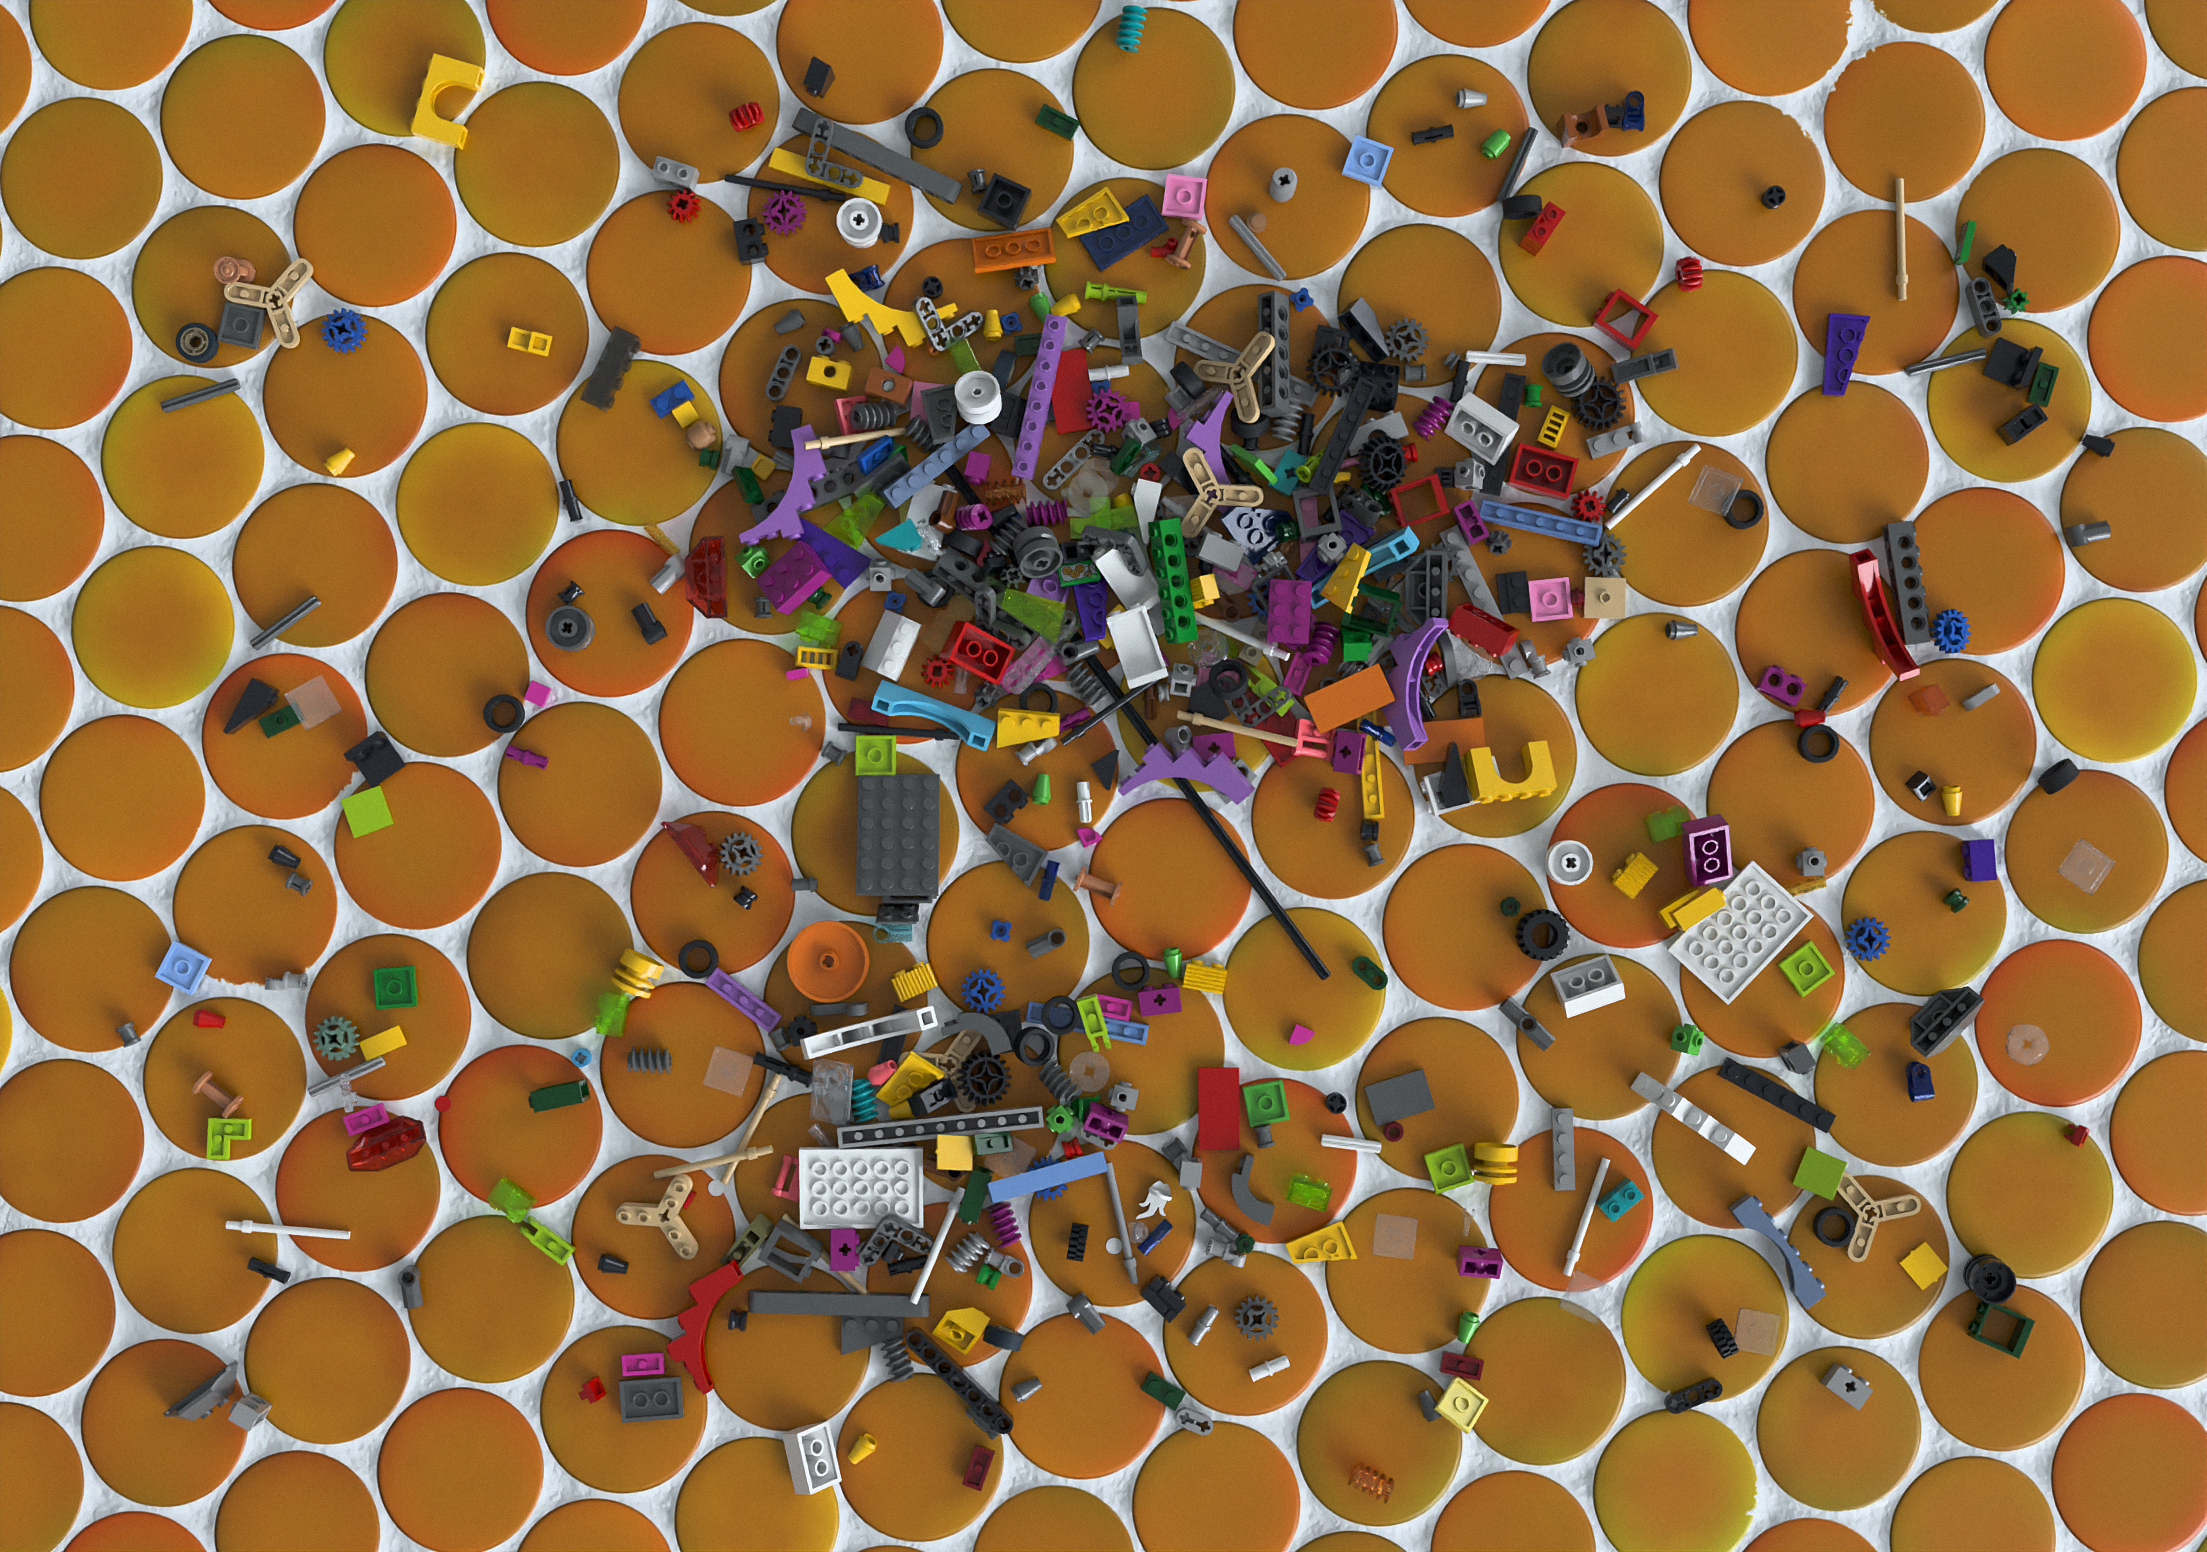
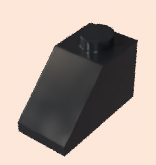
M813 56L803 82L808 94L815 98L817 96L824 98L835 79L832 67Z
M2002 244L1983 257L1982 269L2010 295L2013 291L2017 257L2012 249H2008Z

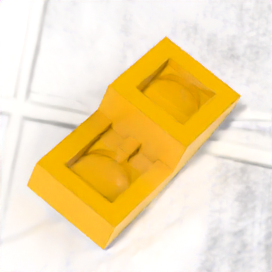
M512 327L507 347L548 357L552 336Z
M399 1025L359 1042L366 1061L407 1044Z

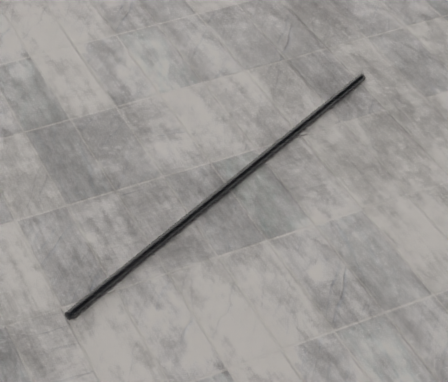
M954 464L944 470L970 505L983 504ZM992 524L987 528L992 536L996 534L1001 537L1000 528L995 530ZM1008 549L1009 559L1017 568L1019 564L1014 551ZM1023 576L1028 583L1030 577ZM1047 609L1072 643L1083 639L1063 611L1058 615ZM1095 654L1084 658L1115 701L1124 695ZM1130 701L1120 707L1148 746L1152 743L1154 745L1159 743ZM1173 777L1172 779L1322 980L1328 978L1331 975L1330 971L1187 778Z

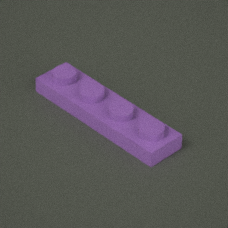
M719 967L714 970L705 982L708 987L769 1033L783 1017Z

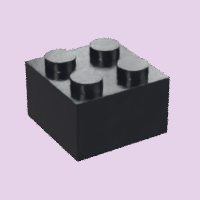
M994 173L977 209L978 215L1015 232L1032 197V191Z
M1393 528L1361 545V547L1367 550L1393 535L1397 530ZM1409 554L1399 561L1392 562L1371 572L1370 575L1377 585L1407 569L1413 563V560Z

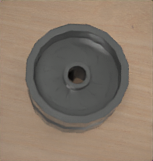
M1035 526L1028 528L1018 534L1013 541L1012 548L1022 574L1026 577L1043 578L1058 570L1062 564L1063 555L1054 532L1048 527Z
M561 606L548 616L545 624V633L548 640L555 647L568 652H579L592 643L595 636V624L592 617L586 611L574 606Z

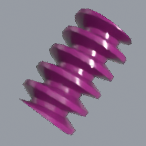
M1438 396L1432 398L1434 403L1429 402L1427 404L1428 409H1423V415H1418V422L1413 421L1412 423L1415 432L1427 442H1430L1428 434L1436 435L1433 428L1441 429L1438 422L1445 424L1446 421L1443 416H1451L1448 410L1454 411L1455 409L1447 400Z
M1063 498L1062 504H1059L1058 499H1055L1053 505H1051L1050 500H1047L1045 506H1043L1040 500L1037 507H1035L1033 501H1030L1029 507L1026 506L1028 527L1032 526L1033 521L1036 526H1040L1041 520L1045 526L1048 525L1049 520H1051L1053 525H1056L1057 519H1059L1061 524H1064L1065 518L1068 520L1066 498Z
M984 504L957 507L953 517L956 520L954 529L961 532L987 529L993 522L992 515Z
M1319 621L1312 639H1310L1309 645L1302 656L1303 660L1309 665L1317 667L1320 664H1327L1331 651L1334 650V645L1338 642L1337 638L1341 635L1340 631L1328 622Z
M999 1202L986 1208L992 1209V1212L987 1216L995 1218L990 1222V1225H997L993 1233H1000L995 1238L996 1240H1002L998 1248L1012 1245L1022 1236L1021 1233H1015L1018 1231L1019 1226L1013 1225L1017 1220L1015 1217H1010L1014 1214L1013 1210L1008 1209L1011 1207L1010 1202Z

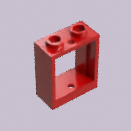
M1548 201L1518 246L1536 256L1566 212Z
M1618 288L1615 292L1610 291L1604 300L1607 303L1603 309L1599 308L1592 317L1595 319L1592 326L1632 353L1659 315ZM1617 298L1646 317L1632 339H1629L1603 321Z
M1437 473L1390 489L1389 501L1392 507L1396 506L1397 514H1394L1397 525H1402V528L1408 525L1412 527L1450 514ZM1432 483L1440 511L1407 522L1398 494Z

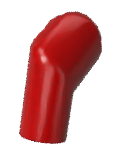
M1171 237L1163 247L1151 246L1150 257L1165 258L1167 254L1173 255L1178 246V240Z

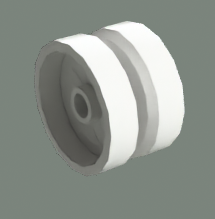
M853 198L846 201L840 207L837 214V226L842 238L849 245L855 248H868L881 238L883 220L875 204L864 198Z
M972 371L959 378L955 385V398L960 416L972 424H985L994 420L1002 409V399L997 379L992 374L984 371Z
M1572 840L1558 841L1551 845L1546 851L1543 861L1549 878L1556 883L1565 885L1580 884L1588 878L1593 867L1592 854L1588 848L1582 843ZM1566 859H1569V860H1570V865H1569V866H1566V864H1567Z

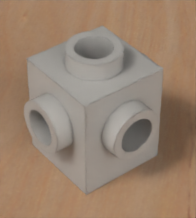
M1143 417L1136 421L1135 419L1128 421L1124 425L1125 429L1120 434L1124 441L1135 438L1141 444L1139 451L1149 447L1157 437Z
M1466 458L1464 462H1456V469L1454 470L1455 487L1464 491L1482 489L1483 478L1485 477L1484 465L1472 458Z
M1332 532L1329 536L1324 535L1317 542L1319 544L1316 551L1317 556L1330 567L1335 562L1338 564L1346 555V541L1340 535L1336 536Z
M877 558L871 561L870 567L866 568V580H870V591H891L892 580H895L896 575L895 568L891 566V560Z
M1580 637L1569 639V644L1563 645L1562 655L1564 661H1568V665L1574 664L1575 668L1587 665V660L1596 658L1591 638L1581 640Z
M1174 663L1173 671L1169 670L1167 682L1171 683L1169 694L1190 697L1191 686H1196L1197 674H1193V665Z
M1804 847V851H1798V856L1795 857V865L1798 868L1799 876L1825 875L1824 867L1827 866V857L1824 855V851H1817V847Z
M1120 1081L1119 1084L1115 1083L1114 1088L1110 1087L1107 1099L1111 1100L1110 1105H1113L1115 1110L1123 1112L1126 1109L1134 1110L1139 1088L1131 1087L1132 1083ZM1125 1094L1126 1097L1124 1099H1121L1119 1095Z

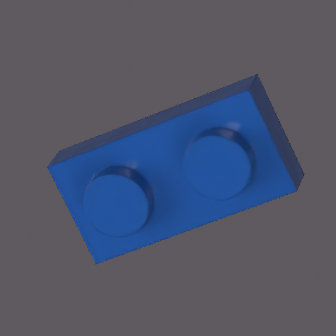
M683 379L649 400L659 418L662 419L672 413L671 409L686 400L691 401L695 399V396Z
M888 435L883 436L856 456L861 473L867 475L888 459L895 450L891 437Z

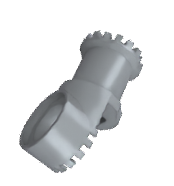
M1528 639L1520 642L1522 655L1532 666L1533 678L1537 679L1551 674L1544 660L1545 654L1537 657L1536 649H1534L1535 646H1532V640Z
M1054 737L1044 738L1037 745L1029 741L1026 747L1021 751H1016L1015 754L1025 766H1028L1029 761L1037 755L1046 754L1058 742Z
M286 971L283 979L278 978L276 980L274 978L273 980L271 978L270 980V978H266L265 990L282 991L289 988H298L301 991H305L308 986L306 984L308 983L306 981L308 980V974H291L289 971Z
M1210 1237L1205 1255L1219 1256L1228 1264L1244 1267L1246 1255L1243 1254L1242 1256L1241 1253L1239 1255L1238 1252L1229 1251V1242L1225 1244L1215 1241L1214 1238Z
M992 1246L983 1262L999 1268L1000 1272L1012 1278L1021 1276L1024 1271V1263L1020 1259L1013 1258L1008 1254L1003 1255L995 1251ZM1017 1262L1020 1264L1021 1270L1019 1273L1014 1274L1009 1270L1011 1263Z

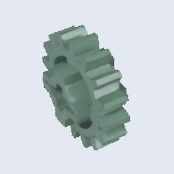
M332 1016L331 1020L329 1018L324 1019V1024L317 1025L320 1031L314 1032L318 1039L313 1040V1042L319 1043L316 1050L322 1049L321 1056L328 1055V1060L336 1058V1061L342 1060V1057H350L349 1052L353 1053L356 1051L353 1046L359 1045L355 1038L359 1037L360 1034L354 1033L357 1026L351 1027L352 1020L345 1022L344 1016L339 1018ZM339 1025V1027L336 1029L334 1027L331 1028L330 1026ZM337 1047H338L339 1049H341V1048L343 1049L342 1051H339V1052H338V1051H333V1050L336 1049Z

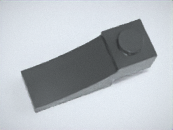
M1674 348L1652 354L1649 353L1611 365L1615 384H1623L1680 369Z

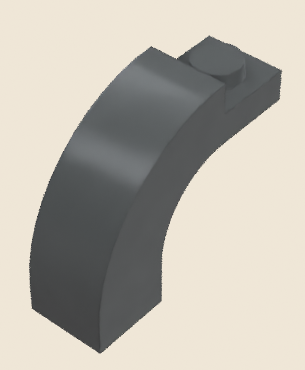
M1136 295L1116 297L1122 365L1143 363Z
M976 1011L958 1013L959 1022L953 1019L944 1022L945 1026L941 1027L943 1036L967 1029L980 1032L987 1039L992 1055L1013 1048L1005 1028L995 1018L985 1013Z
M1245 1153L1244 1158L1240 1157L1238 1169H1240V1172L1232 1170L1231 1190L1236 1204L1247 1217L1269 1226L1275 1205L1255 1197L1250 1192L1248 1179L1254 1155Z

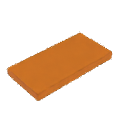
M1051 227L971 238L975 274L1056 262Z
M1379 663L1303 697L1320 734L1395 701Z
M1483 717L1423 722L1429 740L1416 750L1403 751L1404 765L1444 762L1448 744L1452 741L1457 744L1459 757L1464 756L1470 749L1485 747Z

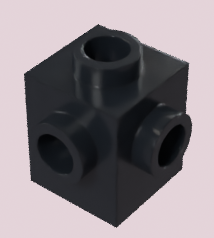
M806 1015L794 1017V1021H791L789 1023L790 1026L787 1027L789 1039L792 1038L793 1047L801 1046L800 1039L818 1034L816 1022H813L812 1018H806ZM800 1027L804 1028L805 1033L800 1031Z

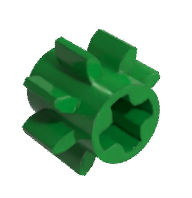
M2020 288L2015 289L2014 293L2012 292L2010 295L2006 293L2008 297L2001 300L2005 304L2004 310H2010L2012 315L2017 310L2019 312L2025 311L2023 305L2030 303L2026 298L2027 292H2020Z

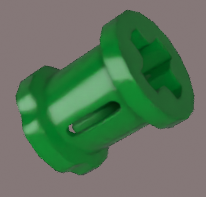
M1524 385L1526 390L1524 407L1536 408L1542 406L1540 402L1542 385Z

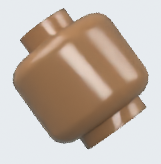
M697 421L686 431L687 437L685 440L693 450L696 451L698 449L701 451L702 448H708L715 442L714 432L716 429L710 422Z

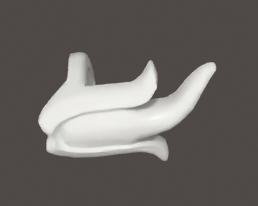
M1157 1181L1149 1187L1146 1201L1139 1203L1142 1207L1150 1203L1148 1211L1139 1214L1136 1219L1152 1216L1158 1207L1160 1214L1166 1216L1163 1208L1166 1202L1172 1199L1168 1184Z

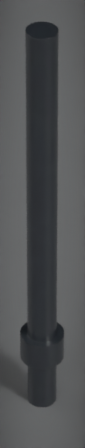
M730 174L725 176V182L780 192L784 190L786 193L792 191L793 194L820 198L821 201L827 202L829 200L846 201V194L831 192L830 189L822 188L818 190Z
M1159 680L1135 687L1083 724L1076 725L1072 728L1073 731L1060 739L1065 746L1077 737L1081 738L1091 727Z
M838 723V731L935 738L936 741H943L944 739L960 740V736L955 732L944 731V729L940 728L926 730Z

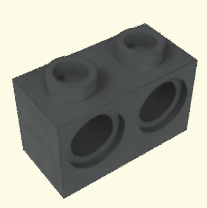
M1793 1039L1776 1049L1788 1071L1805 1075L1813 1070V1066L1817 1065L1804 1042Z

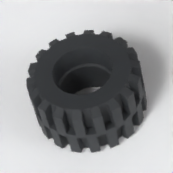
M1535 909L1532 912H1527L1523 918H1520L1519 925H1516L1517 934H1515V938L1518 941L1516 943L1528 957L1539 961L1553 960L1557 958L1556 956L1564 953V948L1567 949V940H1570L1568 932L1570 930L1566 926L1567 922L1565 919H1562L1558 913L1546 909ZM1539 923H1547L1553 930V939L1545 947H1539L1532 941V930Z

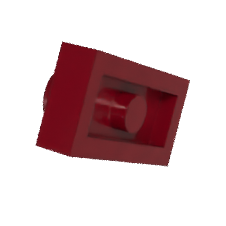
M854 697L851 698L847 717L885 727L890 716L872 710L873 702Z
M1443 1350L1439 1371L1480 1381L1484 1360Z
M978 1444L975 1445L962 1485L978 1491L982 1490L995 1454L994 1450Z

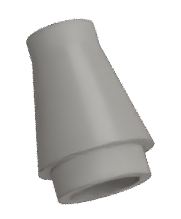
M1465 88L1457 90L1455 95V104L1457 107H1461V109L1486 105L1487 102L1486 93Z

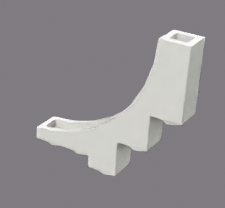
M927 1006L838 1027L824 1033L800 1039L804 1059L807 1060L853 1046L922 1031L938 1026L933 1006Z
M1642 1071L1630 1087L1633 1091L1706 1138L1745 1165L1756 1148L1741 1136Z

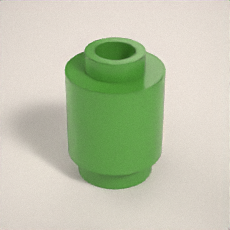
M1498 128L1481 145V153L1489 160L1491 158L1497 159L1509 145L1511 137L1503 129Z

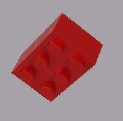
M1519 443L1515 448L1505 485L1565 501L1569 498L1579 459Z
M1469 602L1456 606L1447 629L1451 630L1450 633L1452 635L1468 639V643L1472 646L1483 647L1486 649V653L1493 657H1500L1508 653L1520 632L1514 626Z
M956 620L939 657L987 683L999 685L1016 648L966 621Z

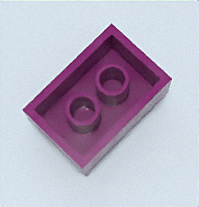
M799 540L758 577L756 582L774 608L781 613L789 615L825 583L832 574L813 547Z
M1269 580L1265 642L1309 643L1312 581Z
M1721 814L1680 823L1685 876L1692 886L1696 887L1733 878L1729 825Z

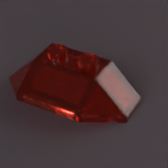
M724 536L703 537L685 558L686 600L707 619L728 618V566Z
M663 821L661 823L663 828L706 880L711 888L717 886L720 867L719 860L721 859V856L718 854L720 849L713 841L711 843L705 837L707 833L702 826L699 825L697 827L696 824Z
M402 1115L390 1120V1122L364 1131L355 1141L352 1148H349L346 1152L349 1170L351 1172H380L417 1156L427 1140L423 1122Z

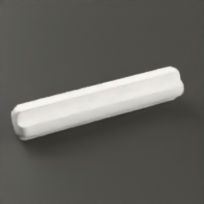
M1468 350L1465 360L1474 363L1524 366L1526 355Z
M1323 1134L1321 1137L1322 1146L1380 1153L1381 1142L1326 1134Z

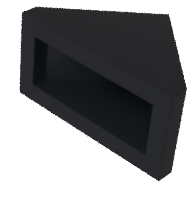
M1114 750L1091 764L1106 790L1111 788L1120 750Z

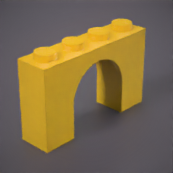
M434 53L432 59H429L427 64L428 74L422 81L421 89L423 91L421 97L416 101L417 111L415 117L411 119L410 129L416 137L463 150L468 130L461 124L437 117L434 109L435 99L442 89L454 85L480 92L485 72L480 66Z
M1547 740L1528 742L1521 748L1526 775L1524 781L1518 784L1508 783L1497 775L1490 747L1474 748L1466 752L1464 759L1473 801H1481L1482 804L1493 802L1494 799L1509 801L1513 797L1527 799L1539 794V797L1551 795V792L1557 788Z
M1700 885L1690 888L1657 909L1656 912L1666 928L1671 929L1677 926L1680 931H1686L1727 905L1724 901L1726 897L1720 888L1716 889L1713 886Z

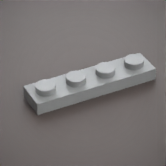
M1551 1108L1553 1188L1555 1191L1575 1190L1573 1108Z

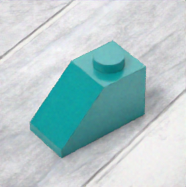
M911 518L875 538L879 545L905 552L910 550L911 553L922 547L921 544L924 542Z

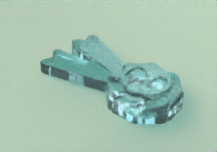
M1154 443L1149 447L1145 446L1139 457L1132 461L1128 468L1120 475L1132 478L1143 463L1152 462L1159 456L1162 447L1158 443Z

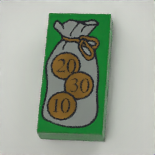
M1968 220L1962 225L1953 264L1962 265L1968 261L1976 227L1975 221Z
M1093 560L1061 565L1056 570L1060 587L1095 582L1101 579L1099 569Z

